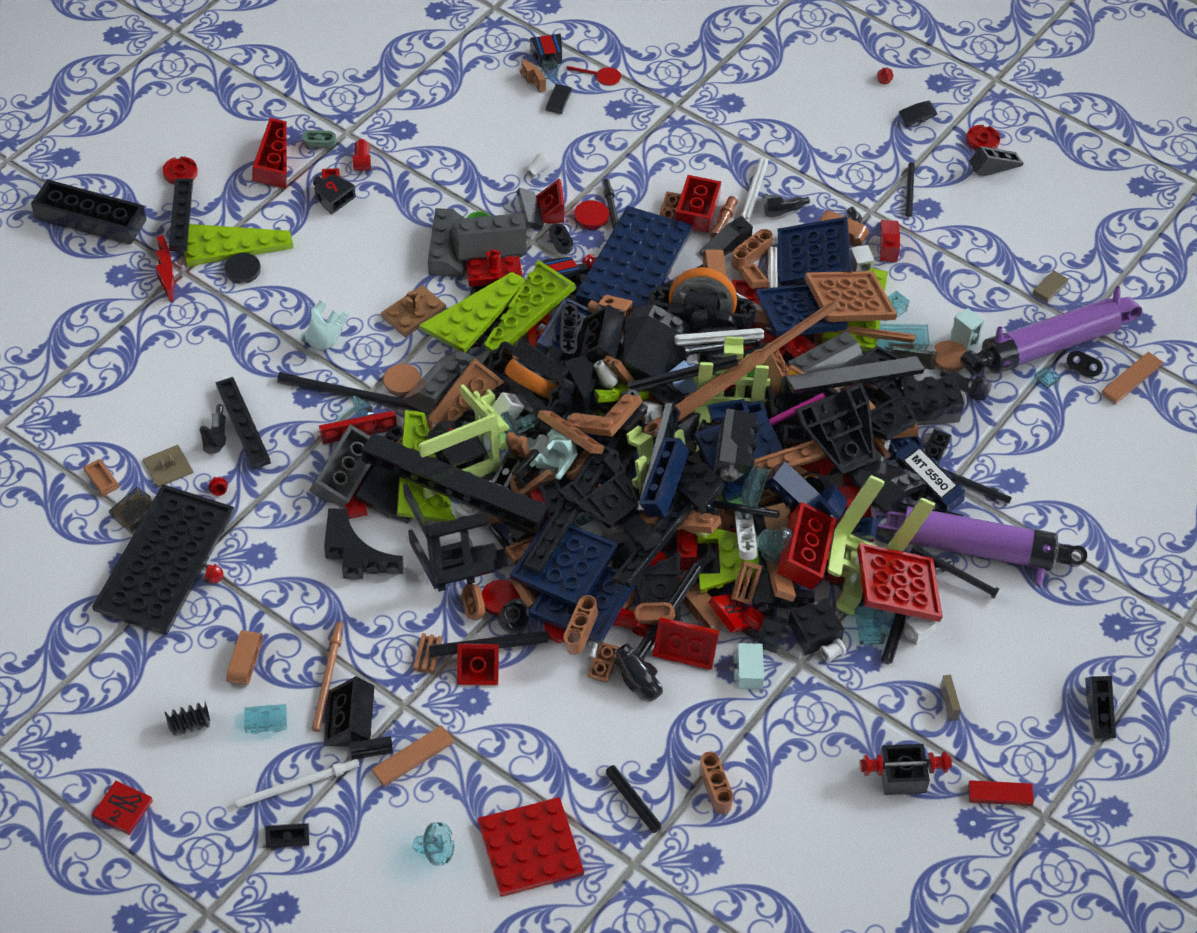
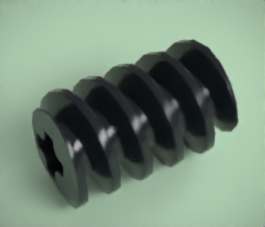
M206 701L204 702V707L199 702L196 703L195 710L191 705H188V712L183 707H180L179 714L174 709H172L171 716L166 711L164 712L169 732L171 731L173 736H177V729L182 734H185L186 727L190 732H193L194 725L200 730L203 722L207 728L210 727L211 720Z

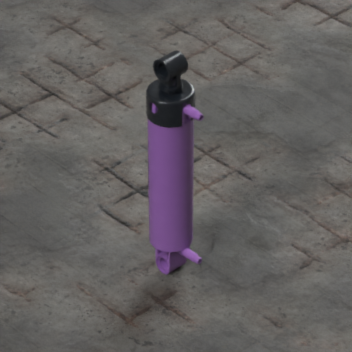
M1116 286L1113 291V299H1103L1007 333H1003V328L998 326L996 335L983 341L980 352L966 351L961 356L960 363L974 376L980 374L985 367H988L993 373H1001L1016 368L1018 365L1116 332L1121 328L1122 324L1139 318L1143 310L1131 297L1120 299V287Z
M907 506L906 514L893 511L883 513L881 510H877L873 517L876 518L878 515H882L886 518V522L878 524L877 529L894 532V537L914 507ZM932 511L909 543L1036 568V585L1039 586L1042 585L1045 570L1051 571L1054 561L1071 567H1079L1087 559V551L1082 546L1061 543L1058 545V534L1054 532L1033 530ZM1072 552H1078L1081 555V560H1073L1071 557Z

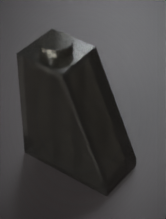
M888 342V347H885L886 351L899 358L917 356L925 369L935 370L937 351L933 345Z

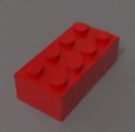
M801 502L790 514L777 574L812 590L823 579L836 519Z

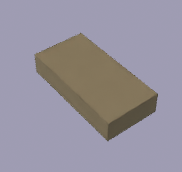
M1053 270L1033 290L1032 295L1048 303L1067 285L1069 279Z
M951 674L943 675L940 688L949 720L955 721L958 720L960 715V704Z

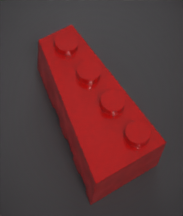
M269 118L252 167V181L286 188L287 121Z

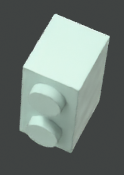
M969 308L963 312H958L954 317L950 341L962 344L967 351L971 350L979 343L984 320Z
M738 643L737 651H733V664H737V669H734V681H738V689H763L764 664L762 644Z

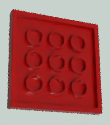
M859 543L857 553L866 607L937 622L941 621L943 614L933 558Z
M560 797L478 818V825L500 897L584 875V869Z

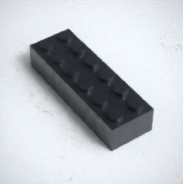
M49 179L46 180L31 202L36 219L127 244L133 243L147 220L144 205Z

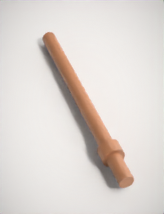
M342 622L335 623L333 635L330 636V650L312 730L315 732H319L321 728L338 648L341 647Z

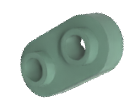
M307 130L302 134V143L307 147L330 148L337 142L336 134L332 131Z

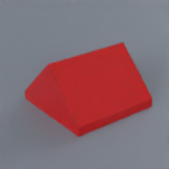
M557 179L536 195L543 224L564 223L562 182L560 179Z
M458 644L457 685H498L499 644Z

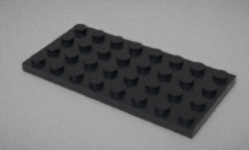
M162 484L92 606L93 611L167 635L235 512L234 507Z

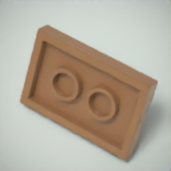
M421 285L382 311L381 317L402 336L407 337L419 329L420 324L446 310V304L425 286Z

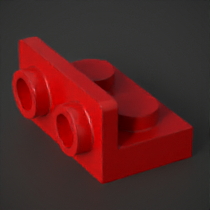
M798 335L782 347L796 358L816 346L804 335Z

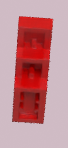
M161 235L156 237L159 248L156 251L159 265H156L155 268L157 278L170 302H173L175 291L174 270L168 245L164 236Z

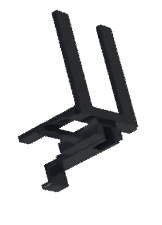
M403 484L404 497L427 539L429 560L412 529L408 530L409 542L434 589H438L439 592L447 590L446 584L465 579L467 584L475 583V577L495 572L494 564L496 568L508 565L507 555L504 552L505 549L497 550L494 543L473 547V543L469 538L468 530L488 525L486 512L428 525L408 484ZM460 532L461 542L441 546L440 537Z

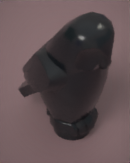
M628 643L615 651L616 658L614 663L620 668L623 681L632 692L638 691L647 701H654L663 694V687L655 677L658 671L652 664L645 662Z

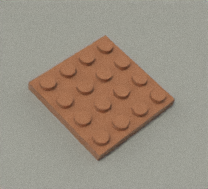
M873 271L852 273L814 272L805 274L804 279L820 309L832 300L838 301L839 307L825 316L827 322L896 320L897 312Z

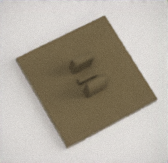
M179 445L143 458V462L158 488L162 484L166 485L194 473Z

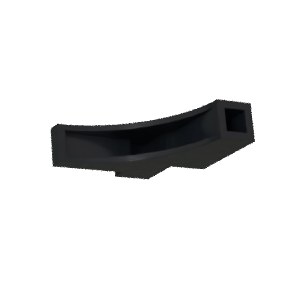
M328 508L324 543L325 558L343 559V578L350 580L363 579L364 572L371 574H397L404 572L403 556L378 551L367 545L357 536L350 524L348 509Z
M758 553L759 565L762 566L754 593V608L761 614H774V607L799 608L815 602V591L794 587L796 594L794 601L776 597L768 569L763 564ZM753 577L750 578L746 593L749 592ZM744 580L742 581L741 588H740V591H739V592H741V589H742Z

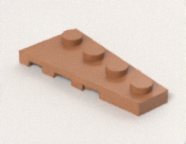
M473 358L427 418L437 425L440 421H455L469 408H472L461 397L460 386L463 384L472 394L474 391H477L482 397L486 395V390L490 389L492 391L504 383V381Z
M692 510L677 530L687 529V532L712 534L721 524V517L710 513L701 514ZM641 513L639 515L650 527L655 526L661 518H646Z

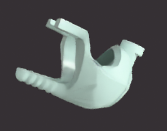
M319 301L311 309L310 326L300 336L301 341L308 343L317 350H326L337 342L345 320L349 316L347 311L339 315L333 310L326 323L321 313L327 305L322 301Z
M552 428L547 434L549 437L548 445L542 454H538L530 465L532 467L536 465L539 469H559L555 478L561 479L577 457V446L571 439ZM549 451L550 456L544 457L543 455Z

